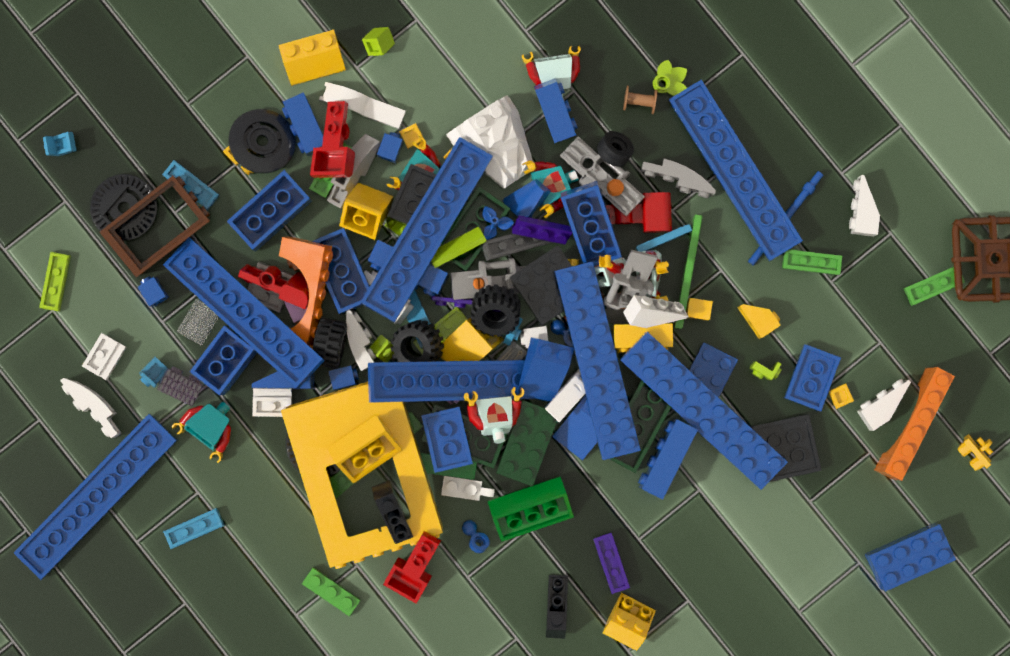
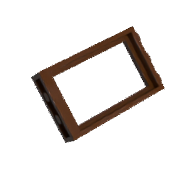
M171 176L100 231V234L135 277H138L210 221L209 216L211 214L204 206L200 207L198 205V198L192 191L188 192L184 187L186 183L180 176ZM173 186L199 220L141 263L116 233L115 229Z

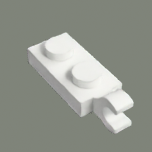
M444 476L441 495L479 501L480 495L494 497L495 489L482 487V481Z

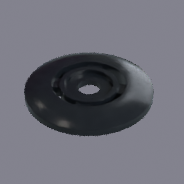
M255 109L242 114L234 121L229 132L228 144L232 156L243 168L255 173L266 174L278 171L291 160L295 151L296 138L290 129L289 122L280 114L271 110ZM259 136H265L268 139V144L260 146L257 144L256 139ZM248 150H251L256 155L264 156V158L254 156Z
M128 174L115 175L104 180L94 191L90 203L91 217L98 230L101 231L111 223L107 213H110L114 220L123 214L118 209L120 203L127 202L131 208L139 202L135 196L127 193V189L134 191L143 199L153 191L151 187L142 179ZM154 199L115 229L123 241L139 238L151 228L157 216V199Z

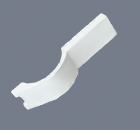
M325 82L326 90L323 97L320 96V101L325 103L330 101H346L348 109L363 117L400 130L406 113L405 110L372 99L355 90Z

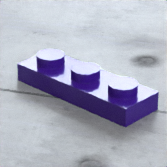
M520 215L512 226V234L564 245L573 233L571 226Z
M612 533L593 538L611 594L629 589L630 586Z

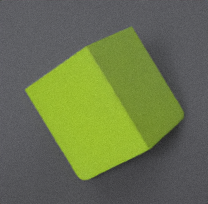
M389 27L373 28L362 39L368 56L384 55L395 44Z

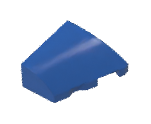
M535 179L506 196L502 201L511 208L510 210L517 217L520 215L531 218L537 207L542 206L551 190Z

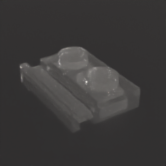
M195 299L177 332L202 346L219 316L205 303Z

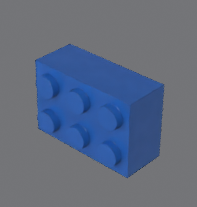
M223 326L190 372L218 395H226L257 352L231 327Z

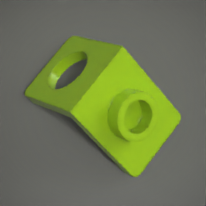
M380 335L369 347L376 357L383 362H389L393 357L392 355H394V351H391L390 348L393 344L383 335Z

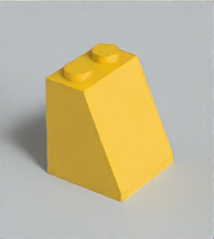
M357 183L345 199L339 226L375 240L391 209L394 196Z
M470 317L441 343L444 344V349L441 350L443 352L441 359L444 361H481L504 339L502 336H489L487 333L483 334L481 330L478 331L475 328L476 325L472 324Z

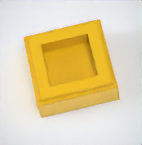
M416 123L399 131L407 149L414 147L413 142L417 145L421 143L418 136L422 138L423 136Z
M846 383L828 392L835 409L854 401Z

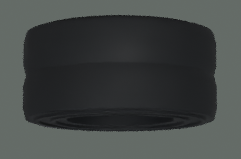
M609 131L598 143L597 151L605 162L612 166L620 167L625 165L634 153V146L624 134L617 131Z

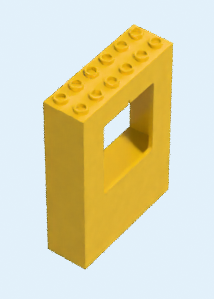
M367 381L286 406L281 410L330 568L334 566L336 569L342 568L350 561L358 563L364 561L365 557L370 555L378 557L389 549L392 552L402 549L403 545L409 543L410 546L416 545L424 531L436 538L440 537V534L443 533V525L405 402L369 403ZM375 415L385 424L402 449V451L393 456V460L411 515L407 522L413 538L398 544L394 543L387 526L381 527L382 531L380 532L376 528L357 535L347 536L326 469L327 466L335 464L327 448Z

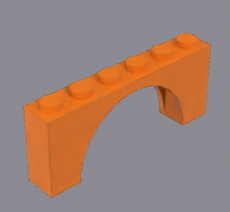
M282 237L279 256L291 261L300 269L309 289V303L306 313L291 330L309 347L313 348L318 322L323 312L321 308L322 301L326 296L325 284L329 278L328 267L333 257L332 246L295 237Z
M938 367L925 369L917 384L920 387V392L914 411L897 441L887 452L882 454L874 469L875 471L890 479L903 480L955 377L954 375Z

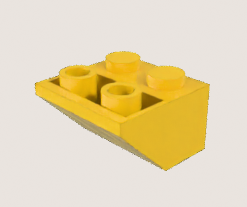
M621 593L606 622L603 634L637 651L646 639L656 610Z

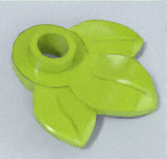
M669 60L662 62L658 66L657 76L653 80L654 90L657 89L658 93L667 92L675 96L687 89L682 84L687 69L682 67L672 68ZM664 81L665 87H660L659 82Z

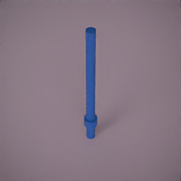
M817 171L813 178L802 187L803 191L785 212L789 219L808 195H812L815 191V186L824 176L822 173ZM760 246L748 260L753 266L763 255Z

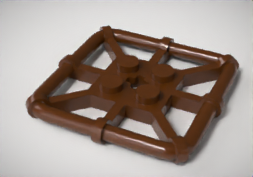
M989 215L988 217L955 219L952 223L953 258H951V263L954 265L955 292L958 300L967 302L992 301L993 303L1010 300V293H1000V278H1010V237L1008 239H997V224H1010V217ZM965 225H988L990 239L980 240ZM960 231L974 244L975 257H961ZM993 254H995V257H998V261H995V264L991 261ZM961 262H975L976 275L963 289ZM982 278H992V293L969 294Z

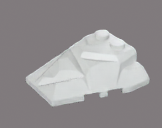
M508 95L487 106L446 134L453 146L458 138L461 137L492 155L493 158L486 168L485 174L503 189L526 175L524 171L528 170V166L522 165V163L529 160L533 161L519 112Z

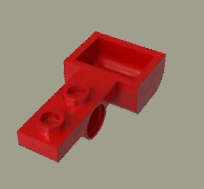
M346 101L328 102L322 147L313 148L310 176L313 178H349L353 174L355 152L349 147H343L344 140H347L349 137V126L346 123L348 103Z
M669 192L642 193L645 196L642 204H638L627 216L614 205H606L612 225L643 224V233L672 231L671 193Z
M246 264L240 270L238 277L244 279L245 282L254 283L261 286L264 290L280 294L279 299L302 309L308 307L309 289L303 273L297 272L287 281L281 278V271L276 266H269L263 271Z
M424 531L408 560L406 561L400 557L397 558L383 585L417 604L432 575L424 570L441 540Z

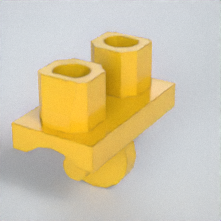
M968 434L964 437V442L959 445L958 451L964 457L970 452L975 454L976 457L969 461L975 471L984 466L988 468L991 466V460L984 453V450L988 455L993 453L989 447L993 442L990 439L984 441L979 437L976 440L980 444L978 446Z

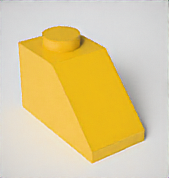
M745 304L737 307L758 339L763 338L780 326V318L775 311L771 312L770 309Z

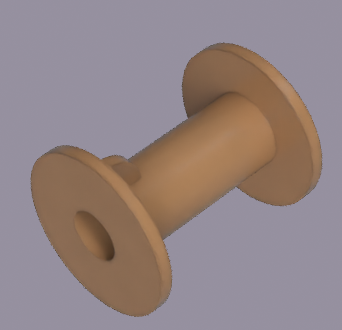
M627 85L623 110H626L627 104L652 107L651 113L654 114L657 89L654 91V96L628 92L629 86Z

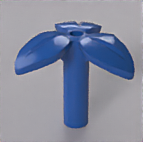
M485 206L483 209L484 220L491 223V225L486 226L483 230L486 240L493 239L497 235V226L501 230H507L514 224V221L509 217L503 216L498 220L496 211L488 206Z

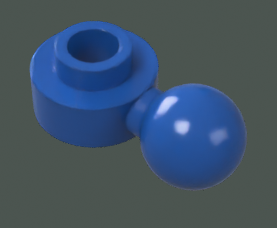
M554 320L550 326L551 331L556 335L562 334L565 344L573 347V343L569 339L571 336L570 331L566 328L565 323L562 320Z
M465 521L462 525V531L464 534L471 536L469 541L471 550L476 553L485 552L490 543L488 536L477 532V525L474 521Z

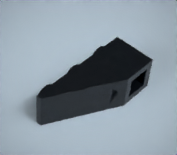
M388 480L373 486L374 500L394 543L398 544L413 538L391 481Z
M549 575L546 638L565 639L568 576Z

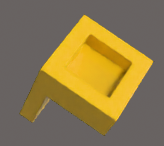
M689 298L686 307L688 318L710 320L713 301Z

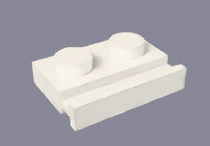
M101 333L82 367L108 380L127 347Z
M253 388V416L283 417L281 410L286 406L292 405V389Z

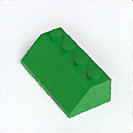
M561 477L487 501L501 542L574 518Z

